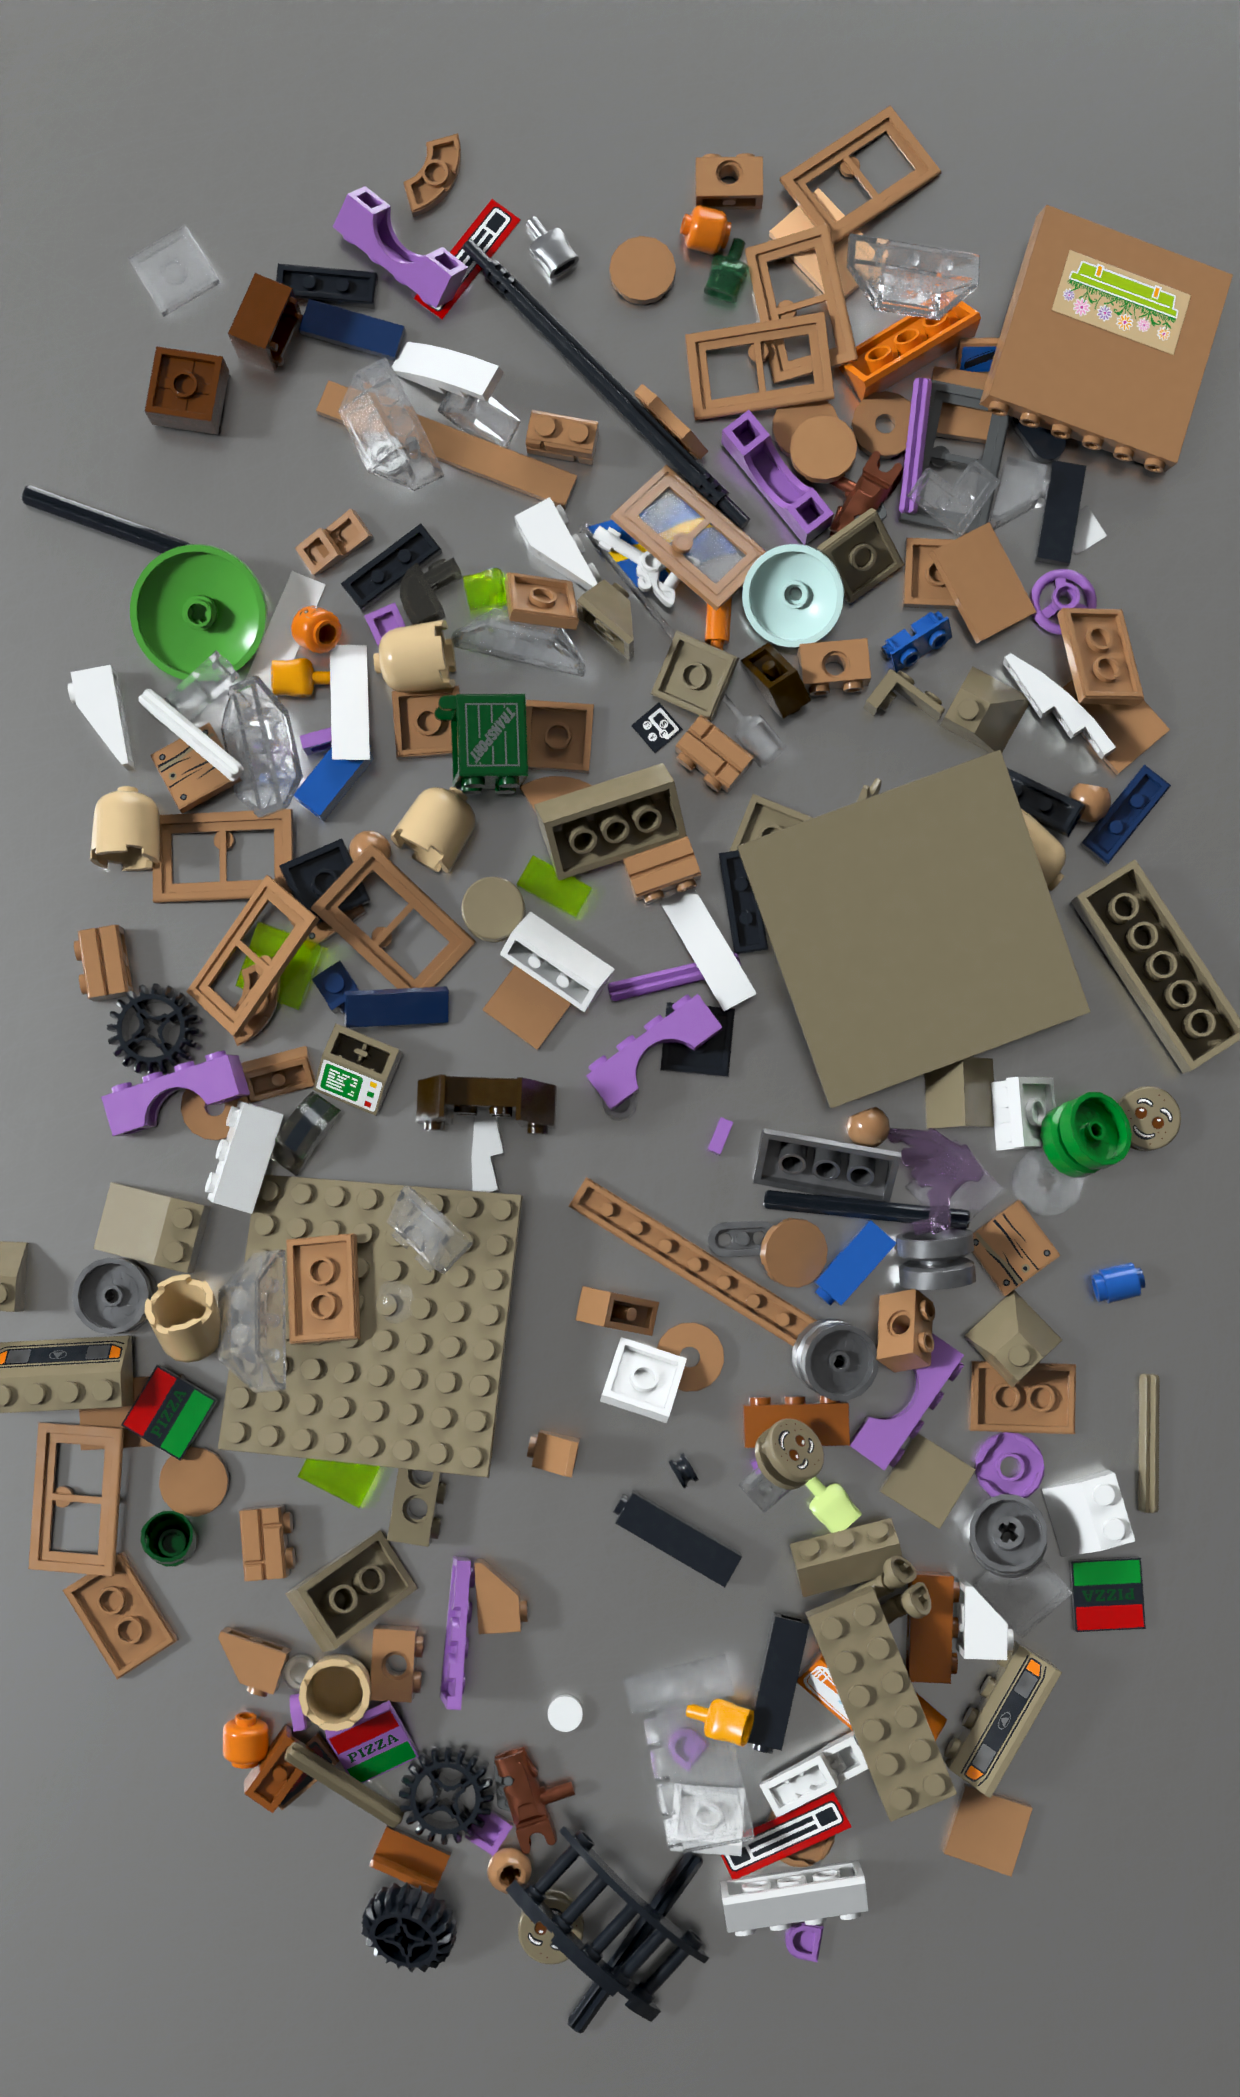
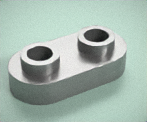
M766 1221L719 1223L711 1229L708 1235V1245L712 1252L720 1257L757 1256L761 1253V1245H757L753 1241V1235L758 1231L766 1235L772 1225ZM723 1233L729 1234L732 1238L731 1244L727 1247L721 1246L718 1241L719 1236Z

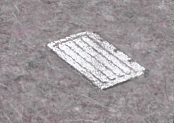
M713 1699L693 1704L709 1708ZM689 1704L656 1710L657 1717L644 1720L648 1746H663V1748L651 1750L650 1756L655 1781L669 1779L668 1783L656 1786L662 1816L676 1814L675 1818L663 1821L668 1847L682 1846L683 1853L754 1840V1832L735 1744L706 1737L704 1734L705 1722L686 1716V1709Z

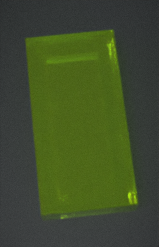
M534 855L516 884L517 887L575 919L592 891V887L572 876L558 880L554 867Z

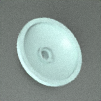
M785 544L765 552L750 567L743 584V607L748 621L764 639L784 647H799V644L815 643L835 626L843 609L844 586L839 571L825 554L807 545ZM793 587H797L802 591L800 599L792 598L790 591Z

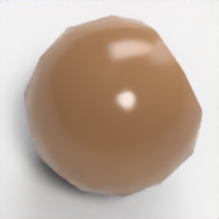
M1077 783L1068 796L1085 805L1084 813L1079 819L1085 823H1093L1102 819L1111 806L1110 793L1108 788Z
M363 831L355 835L350 841L348 851L353 861L371 843L390 860L391 846L388 840L378 832Z
M872 1107L850 1116L846 1124L848 1136L854 1144L873 1148L879 1146L887 1139L890 1130L888 1117L883 1110L877 1107Z
M514 1847L502 1848L494 1853L487 1868L488 1879L492 1886L505 1894H508L506 1889L515 1879L527 1885L532 1873L531 1862L527 1855Z

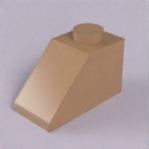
M582 1286L576 1321L652 1336L659 1302Z
M540 1430L538 1437L531 1436L527 1457L533 1458L531 1467L572 1478L580 1438Z
M477 1559L474 1567L478 1633L521 1632L522 1622H528L527 1600L521 1601L520 1591L484 1559Z
M229 1627L221 1630L218 1639L239 1683L248 1686L247 1691L261 1697H267L268 1693L273 1695L279 1688L283 1670L292 1649Z

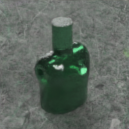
M734 238L727 256H714L709 277L703 290L705 294L728 303H735L737 301L740 289L749 271L748 265L740 261L746 244L745 241Z

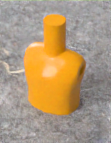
M307 658L271 660L272 696L287 695L306 698L312 695L314 685H330V671H314L312 662Z
M720 1698L713 1699L709 1708L689 1703L686 1709L687 1717L705 1722L704 1734L706 1737L730 1742L741 1747L747 1744L754 1722L753 1710L740 1707Z

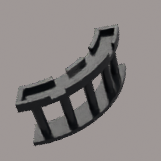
M563 1826L559 1832L570 1843V1846L535 1884L530 1883L526 1885L515 1879L507 1887L506 1891L535 1925L540 1921L550 1933L553 1932L555 1934L551 1942L584 1974L612 1997L619 1992L628 1999L625 2003L628 2009L652 2022L661 2012L653 2002L656 1998L654 1993L689 1955L706 1963L709 1957L701 1949L704 1943L691 1929L687 1931L682 1930L633 1891L592 1849L595 1843L585 1832L579 1829L576 1833ZM581 1856L598 1875L562 1914L557 1913L555 1915L544 1902L546 1899L545 1893ZM609 1885L627 1904L592 1943L588 1941L584 1944L572 1932V1924ZM639 1914L656 1929L621 1967L616 1966L614 1969L602 1959V1952L633 1918ZM667 1938L677 1945L676 1949L645 1983L640 1982L636 1984L632 1981L631 1977Z

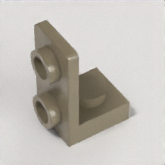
M892 669L887 672L868 697L863 707L873 716H875L880 708L886 711L897 696L893 692L895 690L936 721L941 718L945 711L941 706L942 701L936 695L929 691L923 693L914 686L915 682L910 676L902 671L896 673Z

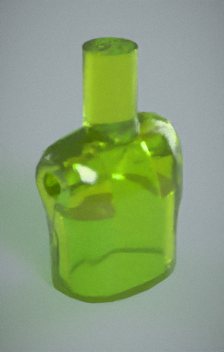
M490 568L476 574L463 576L470 611L486 607L497 608L507 604L505 576L501 569Z

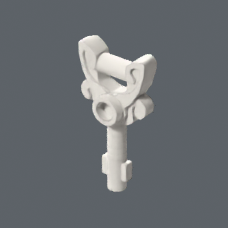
M599 526L593 535V538L600 541L599 546L608 552H611L613 549L636 563V574L639 577L638 588L643 592H648L652 589L655 596L666 607H673L676 598L675 589L681 580L670 572L665 582L661 583L658 580L659 574L666 567L648 551L643 553L623 539H620L621 533L609 527L606 530ZM683 555L695 567L699 568V561L692 557Z

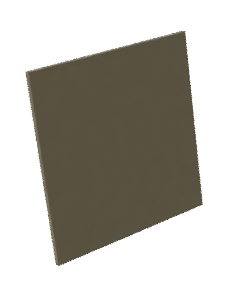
M1001 750L988 753L737 846L830 1108L1090 1013Z
M265 1174L253 1213L250 1217L218 1449L489 1478L523 1196ZM350 1233L356 1234L361 1339L301 1345L290 1344L286 1240Z

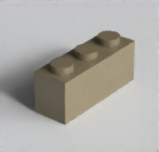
M892 1518L790 1544L803 1597L873 1580L884 1573L883 1565L887 1559L896 1555L902 1557L900 1542Z

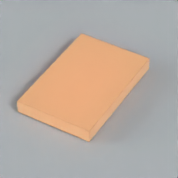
M819 188L813 192V195L834 222L845 216ZM797 206L769 231V237L774 240L813 228L814 225L801 208ZM859 230L833 245L845 299L886 263V258ZM815 248L788 256L825 294Z

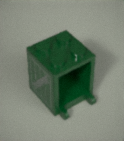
M456 694L442 696L439 699V707L436 708L434 716L438 721H451L453 787L461 789L467 795L480 794L482 789H495L496 794L516 793V789H520L528 777L525 694Z

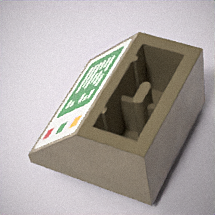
M335 1023L321 1057L313 1090L377 1116L403 1052Z

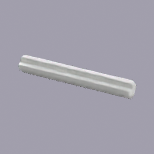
M146 689L140 695L139 702L146 710L229 780L236 781L243 774L244 768L237 760L155 691Z

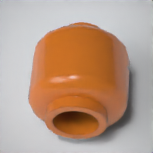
M698 205L692 210L691 215H684L680 234L685 235V243L689 249L714 255L720 248H726L732 223L727 221L725 212Z
M314 605L299 610L294 616L291 625L292 636L295 642L301 647L319 654L329 652L335 648L342 634L341 623L338 617L331 611Z
M242 1712L238 1713L235 1719L228 1721L224 1725L223 1756L231 1762L233 1767L241 1769L254 1768L266 1757L269 1740L267 1723L258 1719L255 1713Z

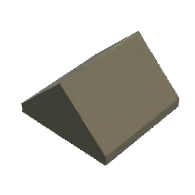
M968 1057L924 1074L926 1129L994 1127L991 1082H994L993 1058Z

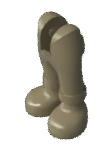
M897 1555L884 1562V1573L877 1576L874 1580L860 1585L846 1595L871 1586L879 1600L894 1592L896 1588H901L914 1581L917 1577V1571L905 1558ZM917 1582L902 1594L893 1596L889 1601L880 1606L889 1625L895 1619L907 1613L916 1619L925 1617L930 1613L931 1599L925 1584Z

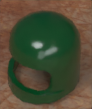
M162 1511L155 1514L143 1526L140 1542L144 1552L156 1563L166 1567H176L185 1563L193 1555L196 1548V1533L190 1521L183 1514L175 1511Z

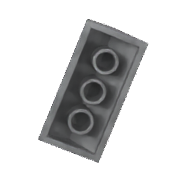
M764 1128L761 1132L753 1183L823 1196L890 1202L901 1160V1152Z

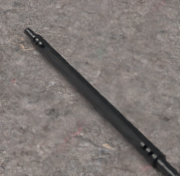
M472 239L467 240L462 249L484 270L483 275L715 507L719 506L741 529L745 527L750 518L728 497L729 492L497 259L492 260Z

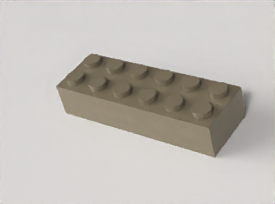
M1136 859L1082 892L1071 901L1183 1074L1194 1070L1240 1040L1239 1016Z
M871 1586L865 1587L805 1612L890 1822L957 1795L873 1588Z

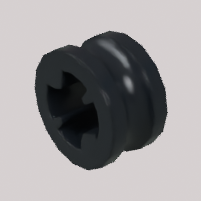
M684 1453L680 1454L678 1461H668L683 1488L688 1487L687 1483L693 1480L696 1482L699 1480Z

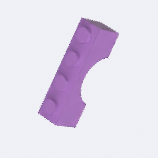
M366 186L347 194L333 228L341 233L347 242L356 245L364 251L371 261L383 266L393 274L399 283L407 285L416 292L426 304L437 308L452 300L468 266L443 247L427 255L411 252L401 244L393 231L391 206Z
M750 410L746 411L722 430L721 444L804 545H807L831 526L834 516L832 510L813 487L803 484L790 471L778 454L771 436Z
M688 994L672 1005V1008L675 1010L664 1019L661 1015L656 1016L644 1026L647 1030L637 1039L633 1035L627 1037L616 1046L619 1052L609 1059L603 1055L588 1067L591 1072L586 1075L587 1079L611 1111L639 1092L637 1069L641 1059L651 1048L662 1043L673 1042L683 1044L695 1051L722 1031L723 1027L698 994L693 998Z
M225 1050L206 1055V1062L197 1065L194 1064V1061L181 1063L174 1066L175 1072L163 1075V1072H156L142 1077L143 1083L132 1086L131 1082L113 1086L111 1094L101 1097L112 1136H128L155 1127L162 1103L169 1095L180 1089L187 1088L194 1091L207 1105H221L250 1095L239 1055H226Z
M933 1333L934 1350L931 1352V1366L913 1369L915 1391L907 1407L900 1413L890 1417L877 1418L866 1416L850 1439V1447L884 1471L888 1465L893 1468L904 1454L905 1450L901 1446L909 1436L913 1439L924 1425L921 1417L927 1408L935 1409L944 1395L940 1390L948 1379L953 1382L964 1366L960 1362L964 1355Z

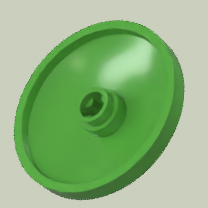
M190 544L162 553L145 567L137 579L132 592L130 620L138 645L147 658L159 669L182 680L209 682L235 673L255 655L262 643L267 627V603L257 577L241 559L222 548L205 544Z

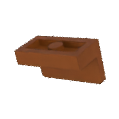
M286 1724L268 1747L266 1757L259 1762L258 1766L250 1771L244 1780V1794L271 1813H274L303 1773V1771L285 1760L284 1756L287 1748L293 1742H298L315 1753L314 1750L292 1736V1729Z
M387 1825L369 1866L403 1882H408L414 1887L418 1888L421 1885L423 1891L428 1893L434 1891L435 1894L451 1852L396 1827L391 1828Z

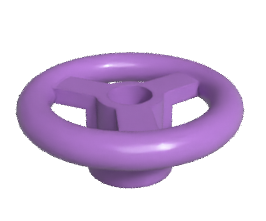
M1056 569L1044 574L1036 581L1030 593V601L1036 610V613L1032 614L1033 618L1043 629L1057 635H1062L1060 625L1048 619L1062 608L1096 609L1097 607L1096 593L1090 581L1082 574L1070 569ZM1066 579L1077 583L1083 589L1087 599V606L1079 603L1080 592L1078 588L1071 583H1067ZM1055 580L1056 589L1052 594V603L1041 611V592L1047 584ZM1059 597H1067L1069 599V604H1062L1059 601Z

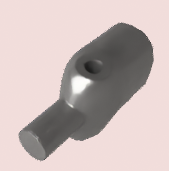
M537 216L530 218L526 222L527 227L536 238L530 245V253L541 264L551 279L562 275L577 264L579 257L571 248L561 229L555 228L547 232Z

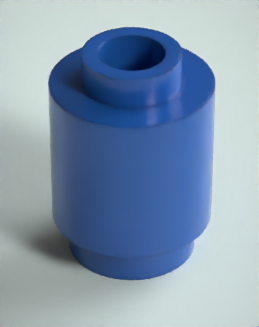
M1132 1262L1100 1269L1098 1274L1091 1275L1093 1291L1098 1302L1106 1301L1109 1304L1141 1296V1288L1146 1287L1142 1269L1140 1267L1135 1268Z

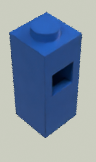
M331 747L293 796L301 805L324 822L371 764L374 757L370 752V760H332Z
M867 1221L813 1282L819 1287L815 1293L830 1306L834 1301L842 1306L897 1243L873 1221Z

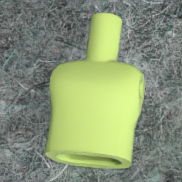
M816 1476L805 1484L815 1496L809 1505L810 1511L831 1533L847 1529L862 1515L840 1484L833 1483L825 1487Z

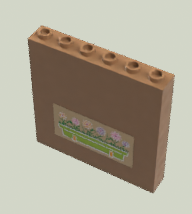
M1046 205L1036 216L979 405L987 407L988 411L994 415H1009L1020 419L1019 422L1027 427L1048 429L1055 437L1061 439L1072 438L1081 441L1082 445L1088 449H1103L1111 452L1118 460L1139 462L1144 464V468L1151 472H1166L1178 462L1233 274Z

